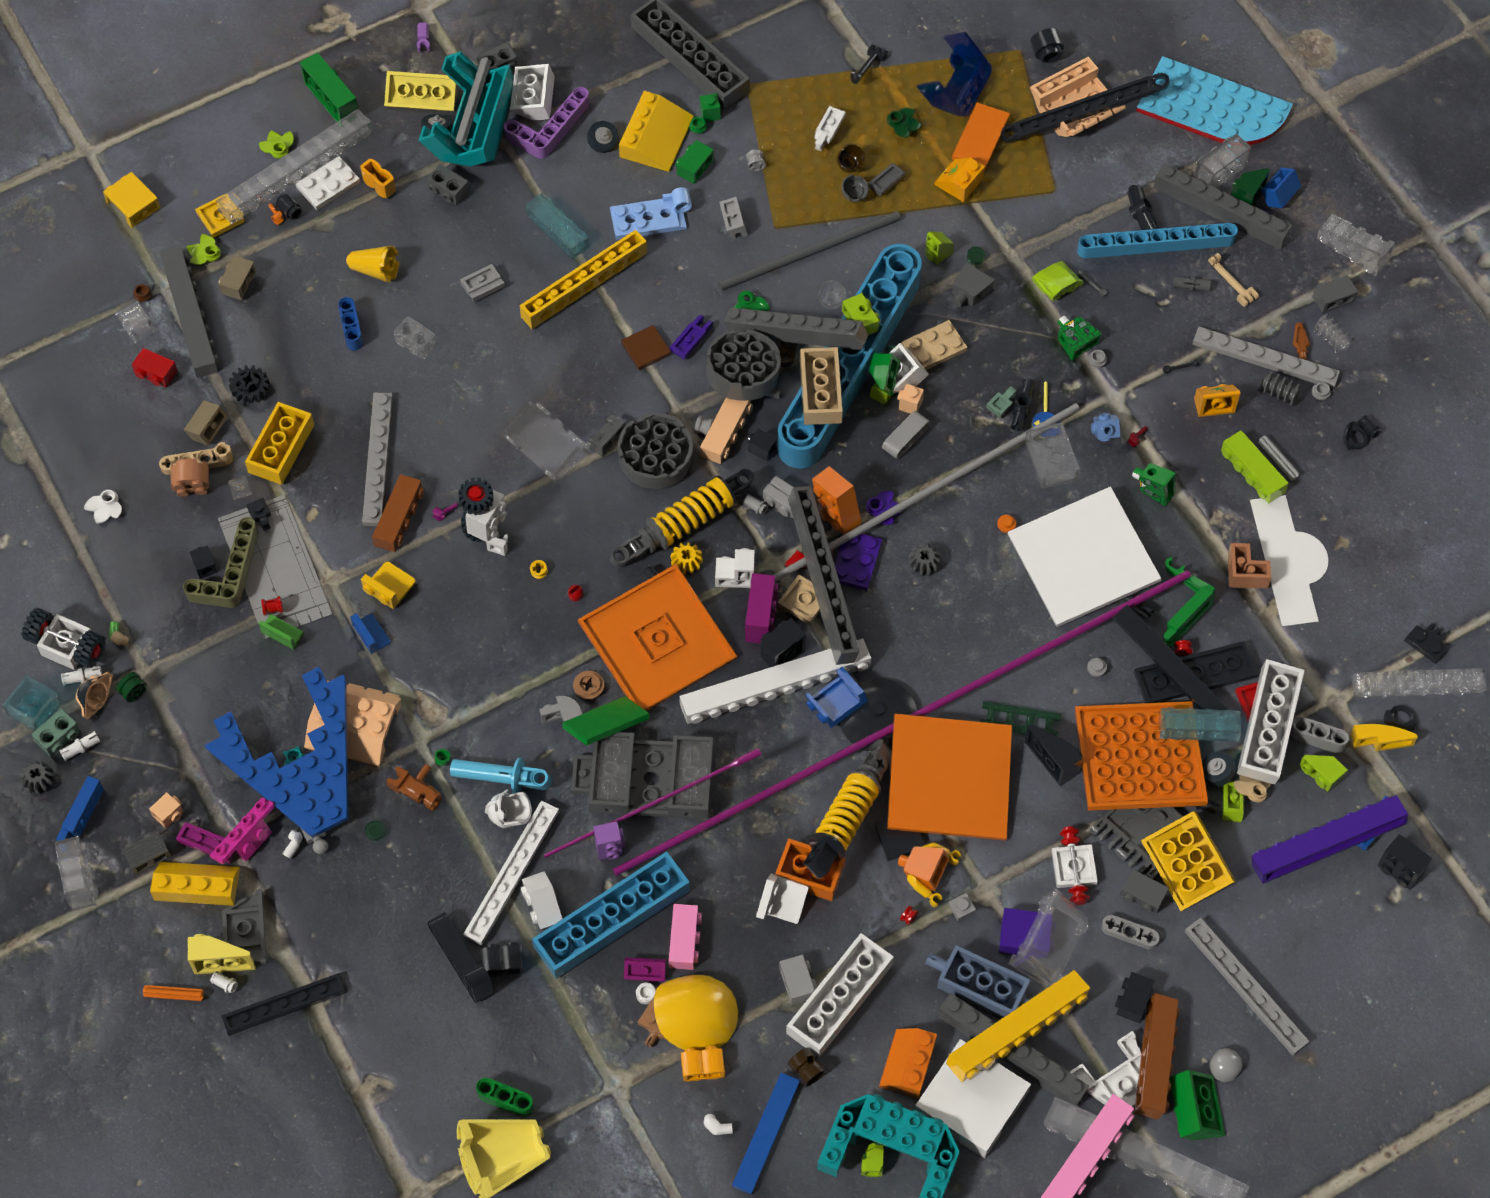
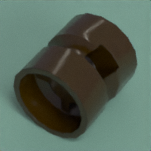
M808 1047L797 1052L788 1061L792 1071L799 1073L798 1079L804 1087L813 1085L826 1073V1069L820 1061H815L816 1056Z

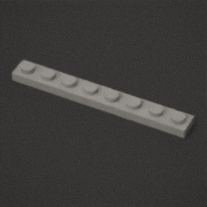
M1198 327L1192 344L1315 384L1324 382L1331 389H1334L1340 372L1336 369L1202 327Z
M373 393L362 517L363 526H377L383 513L392 393Z
M1199 918L1185 929L1184 932L1292 1056L1308 1045L1309 1040L1202 918Z

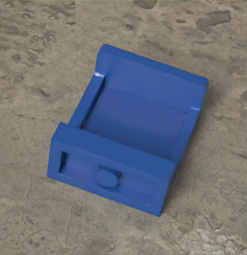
M843 667L836 670L839 677L813 696L809 692L805 694L808 700L806 704L812 712L815 710L818 713L816 716L822 724L826 723L830 728L868 702L865 692Z

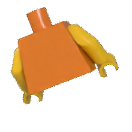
M937 843L914 847L910 856L901 855L898 859V866L904 867V873L909 884L924 898L928 897L932 907H938L933 898H938V900L942 901V896L939 893L933 894L931 892L936 890L948 862L955 866L959 863V860L954 859L953 856L956 858L961 856L958 850L949 852L948 848Z

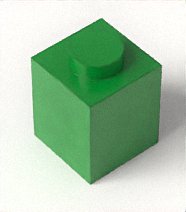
M717 93L699 96L702 118L706 122L720 120V104Z

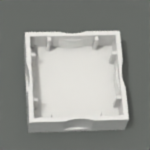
M960 1039L955 1048L953 1049V1051L964 1045L966 1042ZM946 1060L915 1105V1110L921 1111L924 1116L931 1119L936 1117L944 1121L952 1136L985 1159L1001 1135L1004 1125L1015 1114L1028 1094L1031 1084L996 1061L988 1069H981L972 1080L967 1079L961 1082L947 1066Z

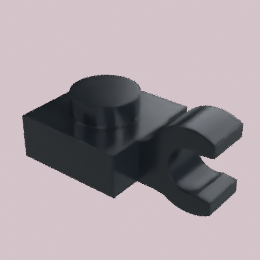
M264 498L246 504L251 518L255 522H260L263 531L270 529L267 517H270L271 513Z

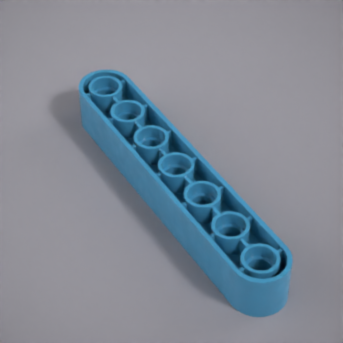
M894 244L886 247L878 256L856 295L863 293L864 297L870 300L873 312L879 315L880 323L878 331L868 335L862 350L838 348L842 419L870 373L869 362L872 354L882 353L919 289L922 261L919 253L908 245ZM802 386L778 426L779 457L786 465L798 469L808 468L820 459L840 423L804 425Z

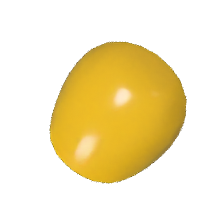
M689 975L672 979L660 984L654 994V1012L659 1030L671 1044L682 1050L696 1048L702 1051L709 1046L720 1048L729 1041L735 1032L738 1022L736 999L725 983L713 977Z

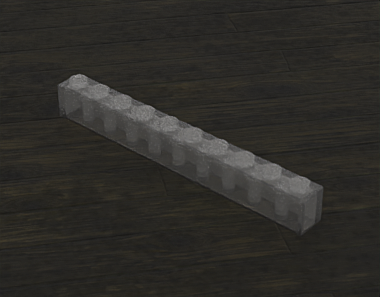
M359 109L355 110L217 199L218 211L231 224L241 220L251 211H255L260 205L270 201L277 194L284 192L291 185L298 183L303 177L312 174L320 166L341 155L343 151L353 147L363 138H367L372 133L371 121Z
M1055 1097L1043 1125L1047 1126L1046 1128L1051 1132H1060L1066 1135L1067 1139L1073 1142H1080L1097 1116ZM1124 1128L1120 1130L1123 1134L1117 1143L1112 1141L1108 1147L1111 1150L1107 1156L1108 1158L1121 1160L1127 1167L1132 1169L1138 1168L1151 1178H1160L1166 1185L1171 1187L1177 1186L1190 1196L1196 1195L1201 1198H1246L1250 1186Z

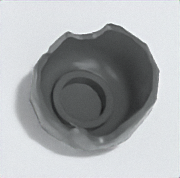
M851 174L844 178L841 185L842 195L850 202H861L867 197L869 191L868 183L861 176H853Z

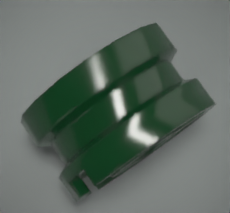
M131 672L119 681L116 691L123 696L126 702H134L137 700L136 697L138 695L142 696L145 693L147 682L141 679L137 672Z

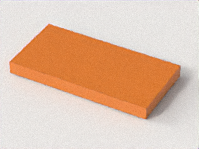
M977 102L952 155V160L971 157L984 165L986 169L1010 113Z

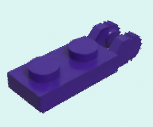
M699 315L670 346V351L685 360L709 330H711L713 322L709 320L701 328L699 326L704 321V316Z

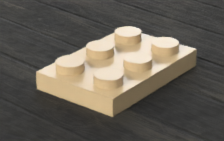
M950 320L901 343L912 352L925 370L967 351L966 344Z

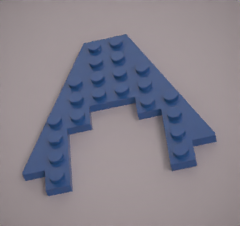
M320 667L302 675L325 724L307 733L314 751L281 768L272 752L254 760L232 712L213 720L221 737L204 745L211 754L265 799L273 802L278 810L312 838L348 820L347 682L344 674L327 682Z

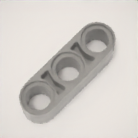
M913 411L884 441L882 449L894 458L899 459L926 432L931 422L917 411Z
M1305 717L1296 718L1290 731L1291 737L1296 741L1333 753L1343 752L1349 741V735L1346 731ZM1296 727H1301L1304 731H1300ZM1315 733H1320L1323 737H1319ZM1335 739L1341 740L1342 743H1337Z

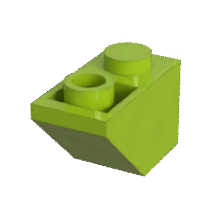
M929 231L926 238L925 255L930 261L938 265L953 254L954 243L943 232Z
M1305 755L1300 763L1303 772L1314 778L1317 785L1327 792L1342 781L1348 771L1334 756Z

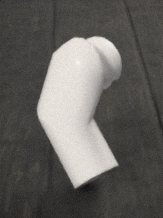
M292 830L289 833L288 838L291 842L283 852V855L289 859L296 853L303 838L302 834L296 830Z
M707 1114L704 1117V1126L713 1135L733 1134L732 1123L720 1124L713 1114Z

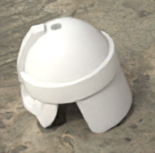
M508 789L495 795L485 807V813L488 814L489 819L501 828L526 824L530 820L532 813L531 803L526 793L509 794Z

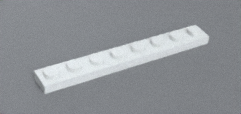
M543 801L540 802L463 934L465 938L482 946L559 813L558 808Z

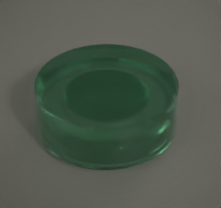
M975 246L968 250L967 260L969 263L979 265L984 262L985 251L982 248Z
M377 820L368 822L365 826L366 837L371 841L381 840L385 835L383 823Z

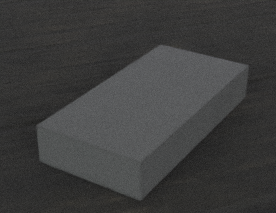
M892 163L868 183V187L882 197L906 177V173Z

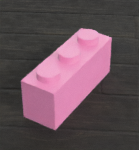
M673 905L669 968L693 970L694 963H698L699 951H695V945L700 943V932H697V925H701L702 913H698V905Z

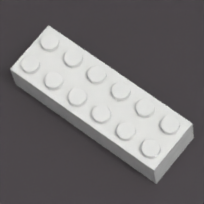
M1268 659L1264 662L1236 774L1274 785L1280 778L1303 679V669Z
M860 933L788 1023L786 1034L805 1048H810L813 1054L820 1058L892 967L894 956Z

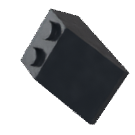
M1032 724L1028 725L1024 743L1060 787L1079 775L1083 756L1078 748H1074L1071 743Z

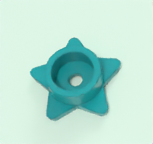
M299 746L283 752L286 757L283 766L305 756L300 752Z

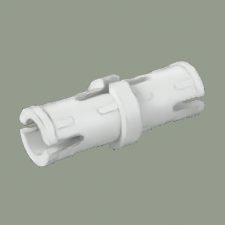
M98 665L93 668H78L77 671L62 673V683L64 686L78 682L83 683L92 675H102L101 666Z
M93 731V733L80 740L77 738L74 740V743L59 751L64 760L67 761L80 752L82 754L85 753L86 749L101 741L96 732Z

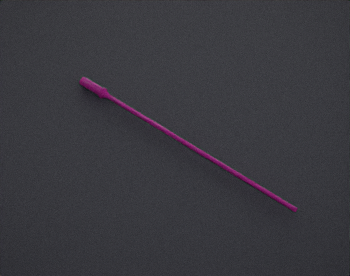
M759 748L738 758L736 757L732 763L609 823H618L731 767L741 766L762 754ZM594 830L545 853V858L594 835Z

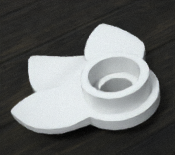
M105 490L100 496L91 497L84 506L85 510L94 512V519L97 524L106 522L110 516L118 518L122 512V507L118 503V495L112 490Z

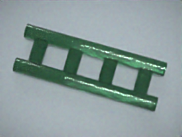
M983 701L982 709H986L988 712L987 718L980 719V722L1012 725V732L1026 734L1028 725H1033L1034 717L1046 719L1045 729L1042 730L1058 736V731L1052 729L1054 720L1060 721V713ZM996 711L1007 713L1006 723L994 721ZM1015 714L1026 716L1025 726L1014 724Z

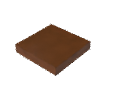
M654 325L621 340V344L638 370L671 355V351Z

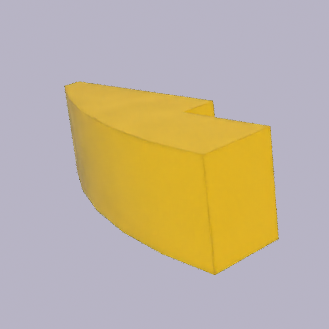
M1381 724L1354 725L1351 731L1354 747L1374 744L1375 751L1414 746L1418 738L1417 734Z

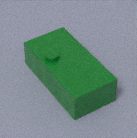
M318 52L300 62L304 84L342 129L360 120L356 97L341 81L337 71L334 68L331 69Z

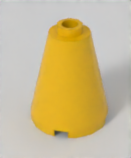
M394 246L352 251L347 256L346 263L354 271L385 282H391L390 280H394L398 273L399 261H396V255H399Z

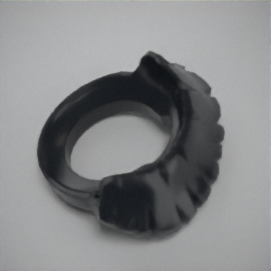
M1351 421L1348 423L1343 436L1346 448L1348 450L1362 449L1368 441L1366 432L1356 422ZM1350 432H1360L1364 437V442L1362 444L1353 442L1349 437Z
M1397 705L1391 710H1386L1384 714L1386 725L1410 732L1415 729V715L1410 708ZM1397 711L1405 712L1409 716V721L1404 724L1398 723L1395 720L1394 713Z

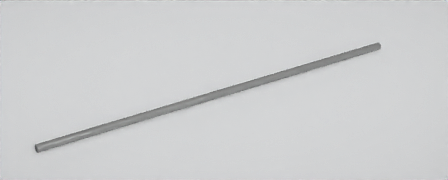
M1073 404L828 544L830 551L1080 409L1078 404ZM805 557L774 574L775 582L807 565Z

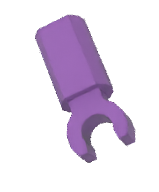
M418 23L417 25L418 52L421 51L420 48L423 46L427 47V52L430 51L428 23Z

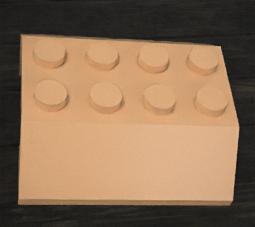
M1089 56L1030 87L1040 113L1107 90L1097 78L1098 67ZM1125 104L1069 124H1065L1063 121L1060 127L1054 128V131L1058 136H1074L1082 132L1083 129L1097 124L1098 121H1103L1113 114L1126 109Z
M351 683L347 685L348 759L380 767L385 752L384 741L393 715H398L401 707L400 695L388 692L383 694V691L371 688L365 690L363 686ZM315 703L308 720L304 745L305 749L313 751L314 747L307 733L325 725Z

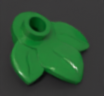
M742 291L738 296V303L734 307L767 312L770 310L766 300L762 297H756L751 291ZM744 297H749L750 301H745Z

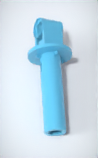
M520 757L516 759L513 767L453 759L450 766V775L452 777L511 784L513 794L521 792L523 787L546 790L551 787L553 782L552 776L545 770L525 767V761ZM541 775H545V781L538 784V778Z

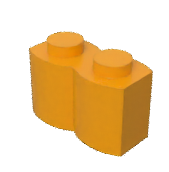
M369 158L360 166L363 181L369 187L375 188L379 196L387 199L396 192L392 174L382 169L377 161Z
M709 1046L702 1051L696 1048H688L681 1052L683 1081L690 1082L725 1077L721 1048Z

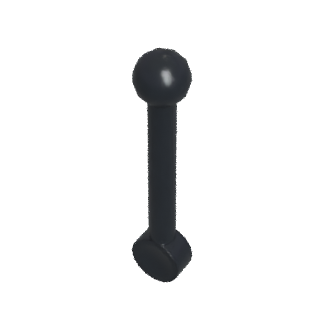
M1194 360L1191 363L1172 367L1164 366L1163 373L1168 374L1171 370L1189 366L1198 367L1200 361Z

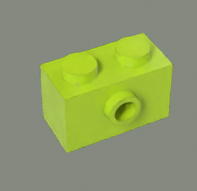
M863 293L842 301V312L847 320L862 321L868 335L878 331L879 315L873 312L870 300L866 299Z

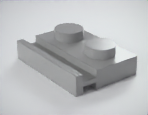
M492 264L460 279L461 285L473 302L505 287L504 281H502Z

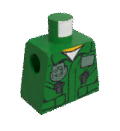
M1062 316L1057 323L1061 327L1058 333V340L1072 361L1100 343L1101 333L1083 318L1077 317L1070 321L1066 316Z
M1152 463L1148 464L1144 470L1139 467L1135 468L1132 477L1140 480L1141 492L1166 506L1176 494L1175 472Z

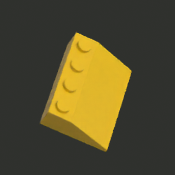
M644 91L619 143L620 158L669 172L694 116L661 95Z
M1197 811L1185 815L1141 840L1180 911L1236 882Z

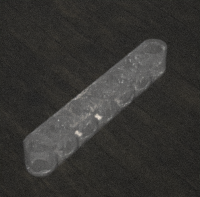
M1481 668L1360 672L1351 676L1355 697L1475 694L1485 692L1488 689L1485 670Z

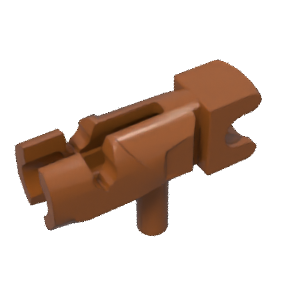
M427 764L424 765L415 778L409 775L408 771L397 766L395 770L399 778L397 780L388 778L386 781L387 786L399 794L402 793L419 804L423 802L425 807L432 811L438 807L442 800L441 793L432 785H426L424 782L425 777L432 769Z

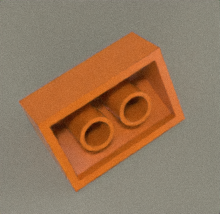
M918 1028L896 1029L879 1087L919 1099L937 1034Z

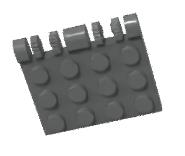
M1173 807L1114 809L1105 813L1091 827L1090 832L1095 836L1101 833L1098 837L1100 841L1105 840L1113 832L1117 836L1109 842L1108 848L1110 850L1113 849L1122 840L1123 842L1116 848L1114 853L1126 862L1136 852L1137 854L1130 860L1128 866L1130 868L1134 867L1142 858L1146 863L1139 868L1138 872L1144 874L1152 867L1145 876L1155 880L1159 872L1141 840L1183 816Z

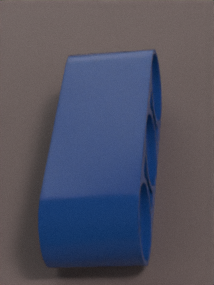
M344 297L339 300L338 307L345 341L350 350L356 351L363 345L356 307L352 298Z

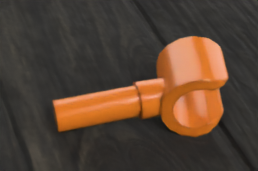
M270 203L268 206L274 214L271 216V219L276 225H279L284 221L282 213L277 211L273 204Z

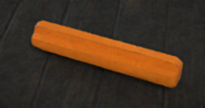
M145 985L143 996L148 998L203 1001L204 990Z

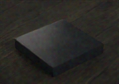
M888 820L875 823V828L887 861L898 859L901 855L908 856L914 847L924 846L920 832L887 829Z

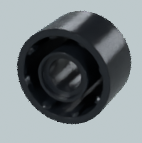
M1048 28L1034 34L1030 40L1035 57L1041 60V62L1051 63L1061 57L1064 45L1057 29Z

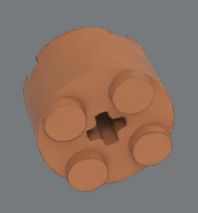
M181 459L176 461V465H170L171 489L177 492V496L185 497L188 496V493H196L197 495L207 494V489L209 488V465L207 462L202 461L201 464L197 463V459Z

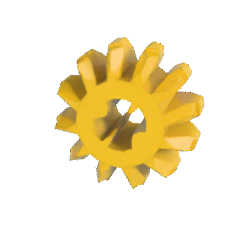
M689 542L687 546L680 543V548L674 547V553L670 555L671 565L677 564L684 575L687 571L693 574L694 569L699 570L700 564L703 563L702 552L698 550L696 545L691 547Z

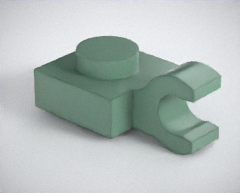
M1010 386L1003 395L998 392L986 404V408L1001 418L1012 407L1013 402L1011 401L1016 397L1015 393L1017 390Z

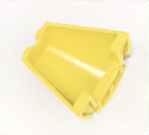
M462 1119L458 1121L457 1139H461L460 1148H458L459 1156L468 1184L475 1195L480 1194L479 1198H491L550 1159V1148L548 1145L543 1144L541 1138L544 1137V1133L536 1120Z

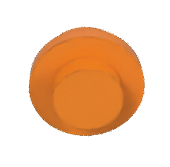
M1002 515L997 521V526L1000 531L1007 533L1015 529L1016 520L1011 515Z

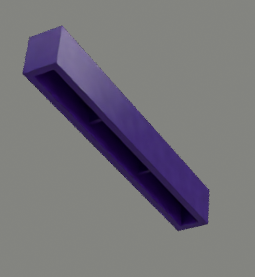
M1397 795L1391 798L1386 797L1379 803L1367 805L1355 813L1350 812L1343 818L1331 820L1321 827H1314L1302 835L1298 834L1290 840L1278 842L1266 850H1258L1252 855V867L1262 884L1406 825L1408 813Z

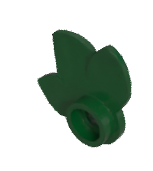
M902 108L900 111H892L887 116V124L893 127L894 132L900 137L908 138L910 132L921 128L920 122L913 118L915 109Z

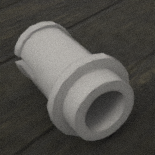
M750 494L743 500V504L756 511L757 515H764L768 509L765 501L761 502Z

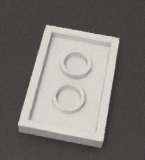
M338 156L297 182L296 188L316 210H319L358 185L360 178Z

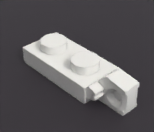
M829 106L815 131L814 139H817L815 142L816 150L822 151L825 143L829 144L846 116L845 111Z

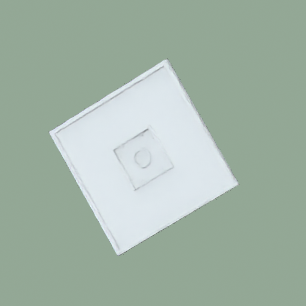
M1111 486L1007 532L1056 627L1161 581L1159 573Z

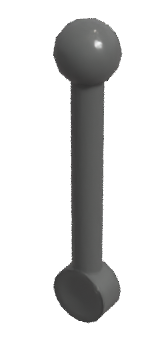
M1082 270L1077 272V276L1082 277L1098 290L1101 297L1107 295V291L1098 287L1084 275Z

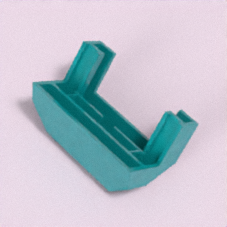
M461 51L445 57L441 70L464 91L451 133L439 122L433 123L431 130L423 126L418 141L442 162L471 167L493 161L496 158L504 132V123L507 121L510 112L513 89V75L510 64L488 71L466 144L459 146L455 140L478 66Z

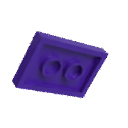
M860 534L840 546L835 562V569L840 584L865 591L868 590L882 539Z

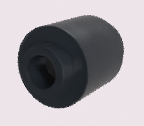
M289 194L280 195L277 198L276 208L287 218L295 220L301 215L302 209L300 205Z

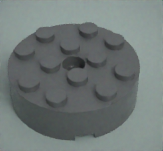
M735 330L725 332L715 338L708 348L706 358L707 380L715 391L728 399L749 401L762 398L770 393L778 383L781 365L780 351L770 338L752 330H746V332H735Z
M663 413L644 414L643 417L630 421L619 436L618 457L621 470L630 481L644 488L662 489L673 486L688 474L692 466V436L685 428V425L673 416Z

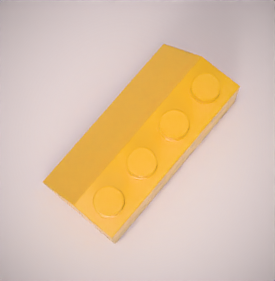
M160 862L153 872L150 893L154 901L233 906L235 904L240 867Z

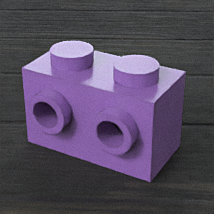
M617 822L593 826L599 860L606 858L610 860L616 859L622 855L625 839L623 829L618 828Z

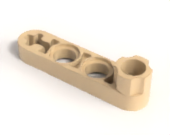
M220 442L213 449L165 456L159 461V466L164 474L170 475V467L166 468L167 463L174 466L177 460L197 459V463L202 464L201 458L209 456L211 459L207 463L210 469L231 464L233 454L230 445Z

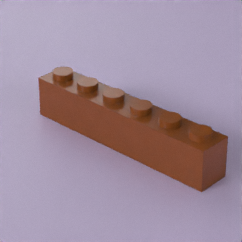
M1157 993L1148 1000L1134 1109L1135 1114L1156 1120L1163 1114H1166L1169 1107V1102L1167 1101V1095L1171 1089L1169 1076L1173 1071V1064L1171 1063L1175 1053L1173 1042L1178 1030L1175 1024L1180 1013V1009L1177 1008V999Z

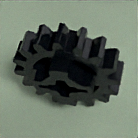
M245 365L244 370L238 368V373L233 372V378H229V389L232 396H236L237 401L243 399L245 404L248 400L251 403H254V399L260 401V396H266L265 391L269 390L268 384L270 382L266 372H262L260 367L256 370L255 365H252L251 369H248L247 365Z

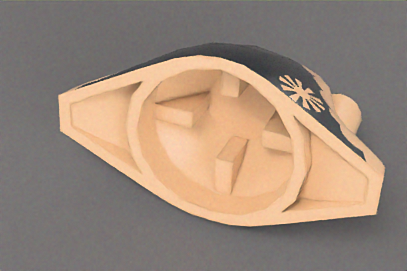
M106 672L100 676L92 675L79 686L76 692V700L81 706L84 718H91L105 704L113 677L111 673Z

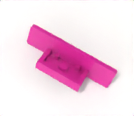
M262 797L215 848L210 857L224 864L236 852L242 860L247 861L272 833L263 819L271 812L275 804Z

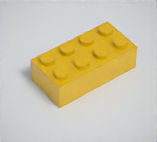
M277 402L245 460L248 473L282 485L314 427L312 414Z

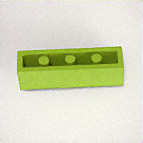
M1241 430L1223 441L1221 448L1223 456L1229 459L1235 470L1240 472L1245 477L1246 482L1256 489L1260 498L1269 504L1286 493L1289 483Z

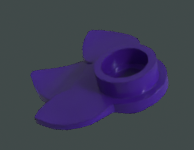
M883 491L877 497L869 499L866 503V511L876 517L896 506L898 503L892 501L893 492ZM902 511L884 520L881 524L892 525L893 517L898 516Z

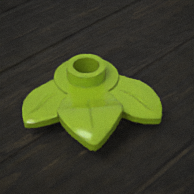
M271 130L267 141L259 142V147L263 152L272 154L275 158H284L289 152L288 148L294 142L293 134L289 131L281 136Z
M206 234L201 235L200 244L188 245L186 247L188 253L192 256L190 263L195 265H202L207 261H216L221 256V251L215 245V240Z

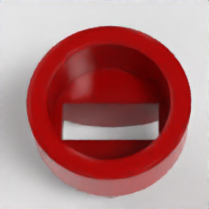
M572 585L568 590L569 599L575 602L580 601L583 598V589L579 585Z

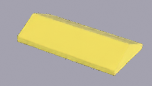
M387 71L384 106L454 111L457 84L447 75Z

